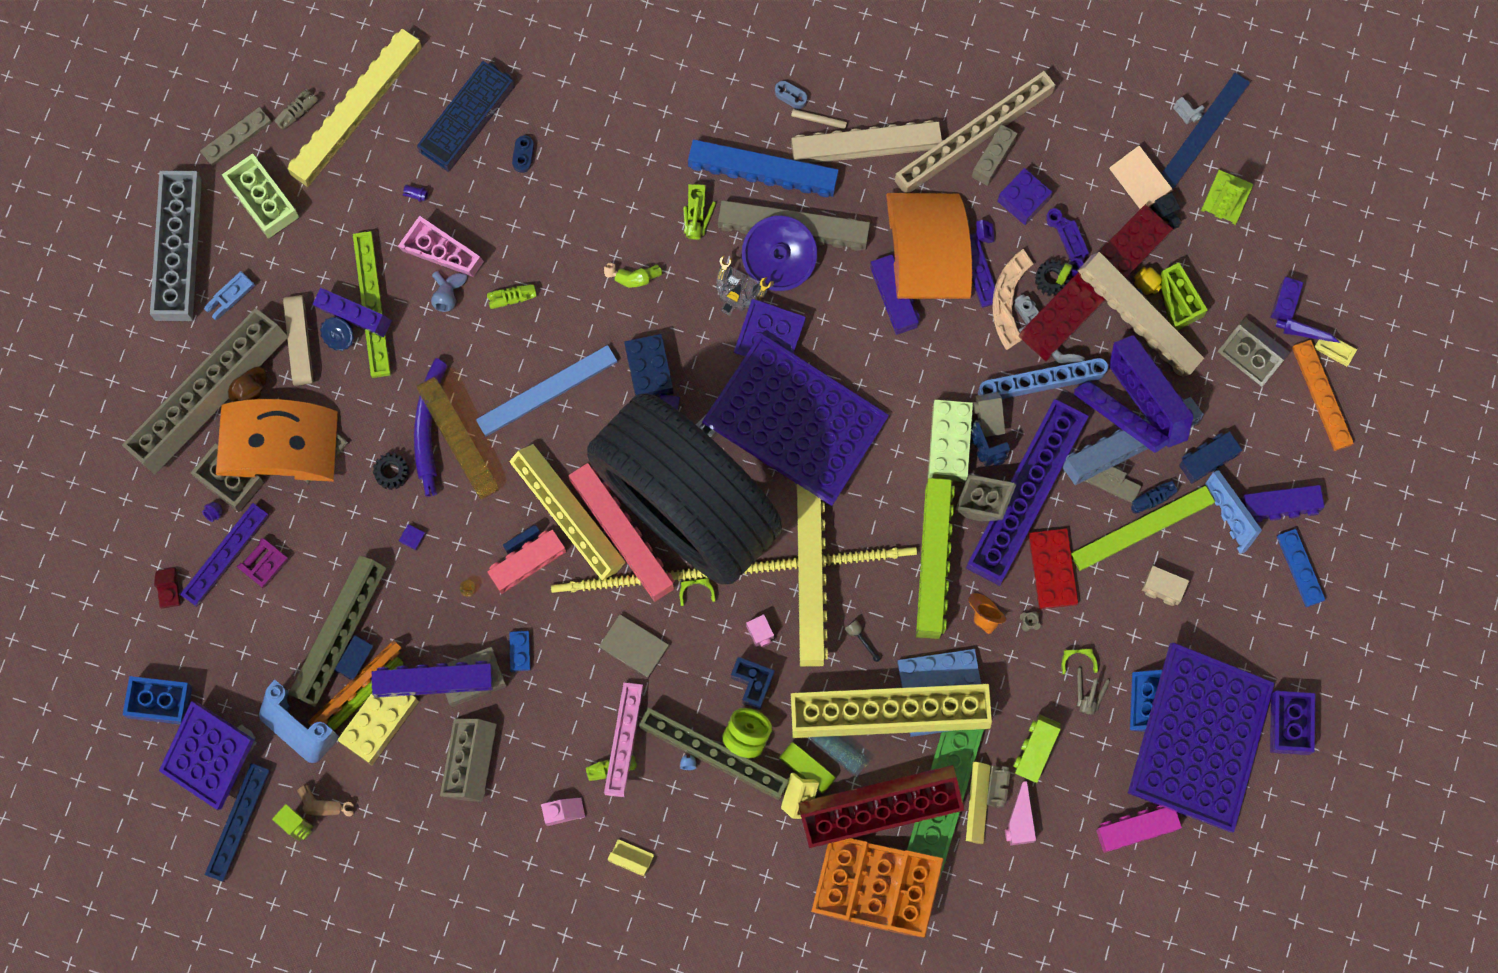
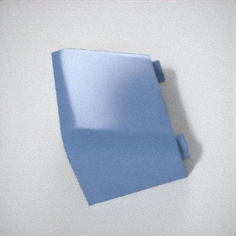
M274 680L266 689L259 712L260 720L309 763L318 762L338 741L339 736L323 722L314 723L308 730L287 712L290 708L287 702L289 692Z

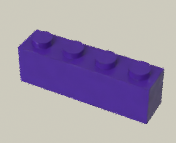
M892 255L871 261L870 269L895 334L898 335L917 328L920 317L917 310L914 311L912 307L913 299H897L894 273L895 260Z
M320 288L312 304L326 313L342 318L381 337L385 336L392 321L378 312Z
M1320 485L1246 494L1241 498V502L1257 523L1262 522V519L1270 518V521L1280 520L1283 516H1289V518L1300 517V514L1314 516L1318 515L1324 508Z

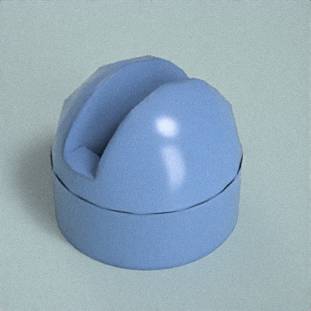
M686 755L683 756L680 768L683 770L696 769V759L692 755H690V758H687Z

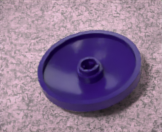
M770 216L757 222L747 233L742 246V261L746 272L757 284H760L761 279L767 277L765 280L767 286L773 281V286L767 288L772 291H786L801 285L811 275L817 260V246L812 233L802 222L789 216Z

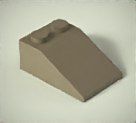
M969 475L955 510L967 519L982 522L1003 520L1016 484Z

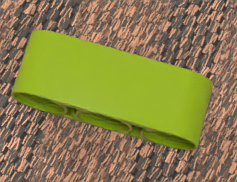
M793 742L790 743L779 757L803 779H815L818 781L817 791L822 794L835 780V777Z

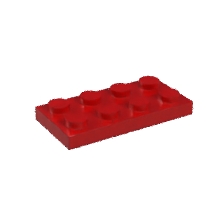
M1067 529L1029 533L1028 537L1039 609L1078 605Z

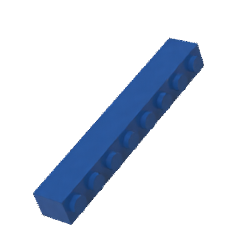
M698 140L692 141L688 158V167L696 171L707 170L715 175L720 173L726 174L730 178H745L749 182H764L768 186L779 185L787 190L798 189L807 194L811 192L817 193L821 197L834 196L838 178V169Z

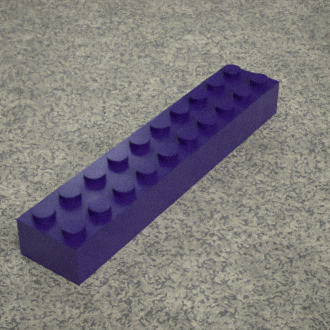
M1056 399L1053 400L1011 480L1012 483L1016 484L1003 520L989 522L966 569L998 586L1001 585L1064 465L1066 457L1076 442L1088 415Z

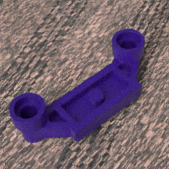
M1053 208L1047 213V224L1057 229L1070 259L1069 264L1073 267L1070 275L1074 277L1084 264V258L1088 256L1089 252L1075 220L1070 221L1062 217L1061 211Z

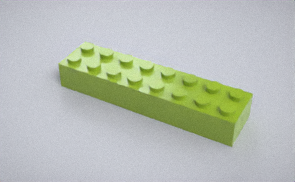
M928 478L925 487L916 638L940 639L941 634H944L946 630V619H943V615L947 611L948 600L944 599V596L948 592L949 580H945V577H948L950 570V561H947L951 552V542H948V539H950L952 534V524L949 521H951L953 516V505H950V502L954 498L955 489L954 486H951V480Z

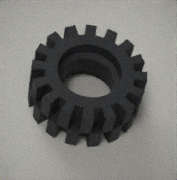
M1052 259L1049 262L1047 260L1038 268L1035 275V284L1038 285V290H1042L1041 293L1044 294L1046 292L1048 293L1047 296L1051 294L1056 296L1070 281V274L1062 285L1058 283L1050 284L1046 281L1045 275L1047 273L1055 272L1058 275L1060 274L1065 265H1061V261L1055 262Z
M386 453V456L381 455V459L377 458L376 464L373 465L375 479L385 489L386 487L389 490H392V488L398 489V486H403L404 481L407 482L408 465L396 453H393V455ZM388 465L398 467V474L393 478H388L384 475V469Z

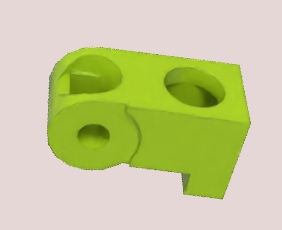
M688 184V220H693L695 199L699 197L697 220L703 221L705 185Z

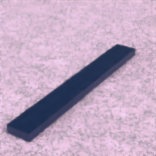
M1237 73L1233 74L1161 173L1172 189L1176 187L1249 86L1250 82Z

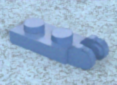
M241 271L213 296L214 298L204 309L210 312L220 303L222 306L212 316L215 320H218L225 314L226 310L228 311L255 285Z

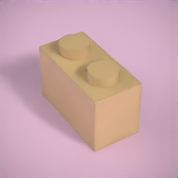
M1152 566L1142 591L1146 592L1145 595L1151 598H1161L1164 600V603L1174 606L1181 602L1189 580Z

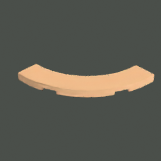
M1024 249L1013 256L1005 265L998 277L993 294L994 323L999 338L1006 350L1022 340L1018 337L1020 333L1012 316V305L1017 282L1024 272L1034 264Z

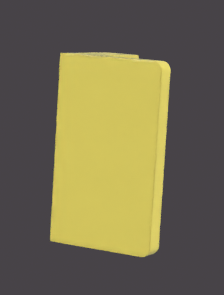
M791 773L781 809L791 818L801 819L798 803L815 799L819 782L815 779H801L797 774Z
M617 840L613 851L608 857V861L645 877L654 855L624 841Z

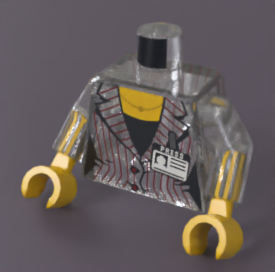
M724 255L720 259L721 266L716 279L717 292L720 294V300L725 302L721 311L731 315L734 308L740 311H744L746 308L749 309L752 299L762 301L767 293V288L772 287L774 282L771 281L767 286L765 284L767 277L762 278L759 282L731 266L728 269L727 267L733 260L730 258L729 263H725L723 260Z

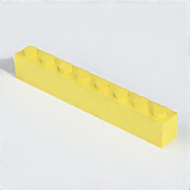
M534 444L518 450L509 462L601 580L616 574L626 563L542 454Z

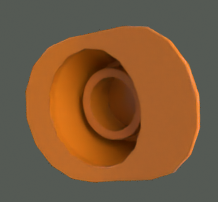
M973 593L969 596V603L975 610L974 623L986 633L991 634L999 624L1005 623L1006 616L988 597L978 593Z

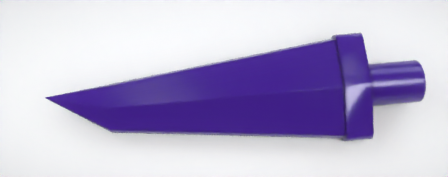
M1288 318L1287 322L1277 320L1276 327L1285 329L1284 334L1341 343L1332 334Z

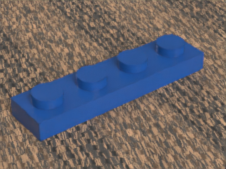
M1294 529L1278 535V542L1305 607L1324 602V595L1297 530Z

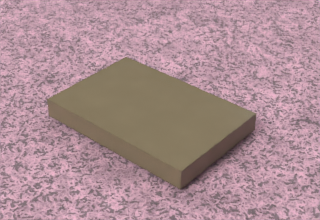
M622 615L618 616L599 645L600 649L646 678H649L669 647L667 643Z

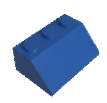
M1162 670L1132 672L1131 731L1145 732Z

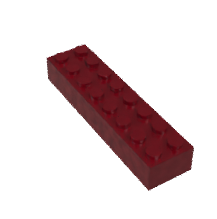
M953 765L798 803L809 848L964 811Z

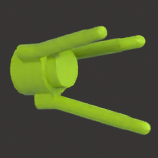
M699 197L695 199L693 221L690 224L688 222L687 207H683L684 234H686L687 238L699 240L701 236L705 235V229L716 202H712L702 227L701 223L697 222Z

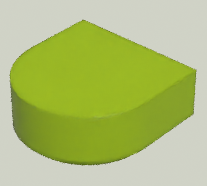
M1068 263L1064 265L1056 281L1058 284H1064L1073 268L1072 265Z

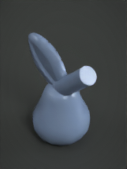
M436 271L432 274V277L440 286L432 295V306L438 311H451L456 303L453 289L462 286L467 280V275L463 273L454 274L445 281L440 273Z

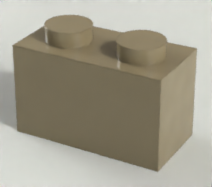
M999 393L977 395L976 402H973L974 412L978 414V420H975V422H979L984 437L1005 434L1002 398Z

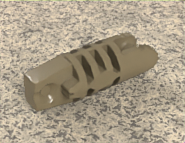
M308 89L304 90L295 98V102L292 101L287 106V109H283L274 120L275 123L284 130L295 122L296 118L299 119L304 114V111L306 112L318 101L317 97Z

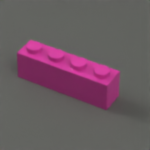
M1157 806L1156 811L1149 812V809L1138 812L1137 817L1131 818L1130 815L1119 818L1120 822L1114 824L1111 821L1101 823V828H1098L1096 832L1103 853L1181 829L1177 813L1168 808Z

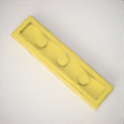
M973 762L966 841L976 844L984 843L990 765L980 762Z

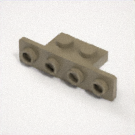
M1113 466L1085 480V482L1131 503L1136 499L1141 488L1140 485L1125 479L1127 473L1123 472V469L1118 466Z

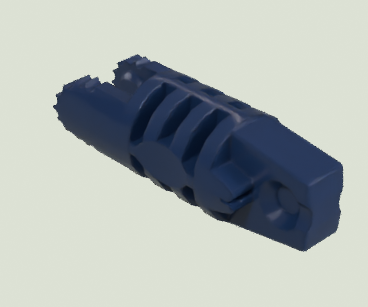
M1171 481L1141 494L1140 497L1133 500L1131 512L1138 514L1167 501L1178 492L1177 487Z

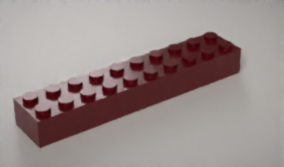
M1145 204L1099 252L1127 279L1168 237L1173 229ZM1078 272L1023 328L1018 337L1044 361H1047L1106 299L1098 295L1094 287L1084 281Z

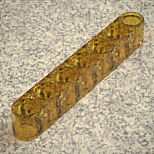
M433 377L417 385V390L478 497L484 499L499 491L495 479L438 380Z

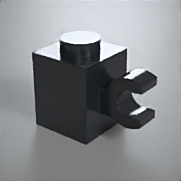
M1170 193L1155 200L1152 206L1153 211L1162 220L1168 221L1173 230L1179 228L1181 222L1177 215L1181 208L1173 194Z

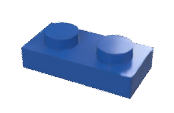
M529 631L509 632L510 671H530Z

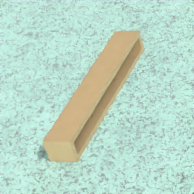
M930 120L922 124L907 123L903 126L889 125L885 128L870 127L867 130L852 129L849 132L834 131L831 134L815 133L813 136L797 135L791 139V147L794 161L811 164L929 151L941 143L942 139L939 122Z
M1100 252L1091 255L1080 267L1078 272L1081 274L1082 279L1090 283L1094 287L1095 292L1103 296L1108 301V305L1121 314V318L1134 328V331L1147 341L1149 347L1155 349L1160 354L1163 361L1173 367L1176 374L1182 377L1190 375L1202 362L1204 357Z

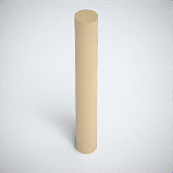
M793 109L791 115L792 117L845 129L847 124L845 121Z

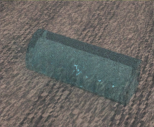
M843 736L807 737L856 778L871 761L870 758Z

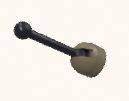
M858 620L845 628L850 636H858L873 656V661L879 662L880 656L875 654L860 634L862 627Z

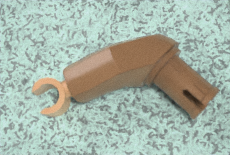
M309 785L302 786L297 790L304 803L303 811L308 815L331 816L339 815L340 811H343L346 816L354 814L353 811L345 810L347 807H354L351 802L340 805L338 801L316 800Z

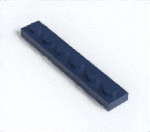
M252 763L250 764L204 875L225 882L270 770Z

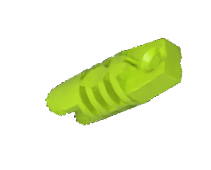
M534 285L517 286V288L511 287L506 288L505 291L502 289L487 294V299L490 300V309L507 306V304H517L519 301L523 302L536 297Z
M633 755L629 771L637 767L636 759ZM610 760L601 761L586 767L589 781L606 779Z

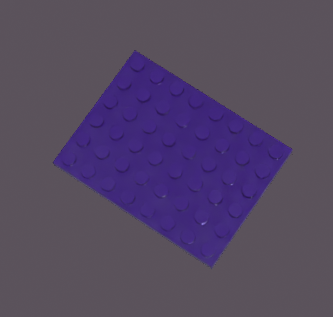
M760 334L702 423L832 506L889 415L765 335Z
M1170 643L1128 794L1225 831L1234 832L1274 683L1176 643Z

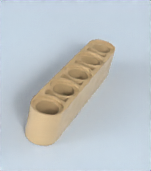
M303 295L284 297L283 302L293 385L313 384Z

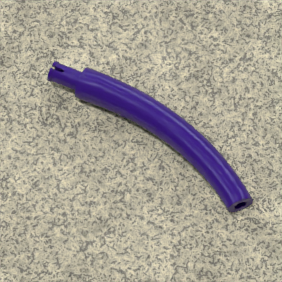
M435 358L423 383L414 425L415 461L418 479L423 480L426 497H431L430 489L433 496L437 495L434 481L437 471L432 448V417L438 388L448 367L438 358Z

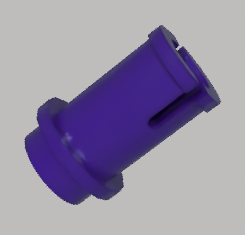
M407 184L404 187L403 192L405 193H403V196L418 199L419 202L426 201L428 191L422 187L420 189Z

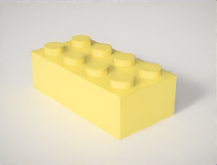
M371 693L338 738V741L373 765L419 701L413 695L375 698Z

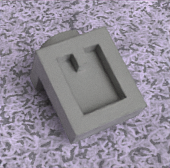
M1183 97L1178 99L1173 107L1186 124L1192 121L1196 122L1203 116V105L1193 110L1191 103Z

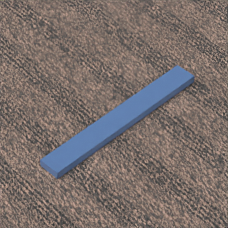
M607 345L477 418L476 422L485 437L616 364L617 360Z

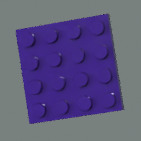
M191 701L159 771L216 810H221L255 739L198 702Z

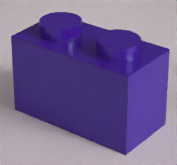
M1288 277L1283 279L1270 318L1287 322L1288 318L1292 319L1303 282Z

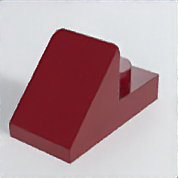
M176 568L157 570L154 586L158 591L159 607L163 609L181 606Z

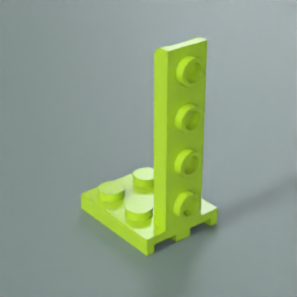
M1218 170L1201 211H1207L1214 214L1215 217L1224 218L1236 225L1253 184Z

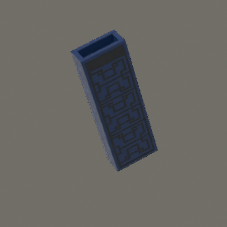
M482 61L417 145L419 153L447 172H450L514 89L513 78L505 72L501 73L498 71L494 64Z

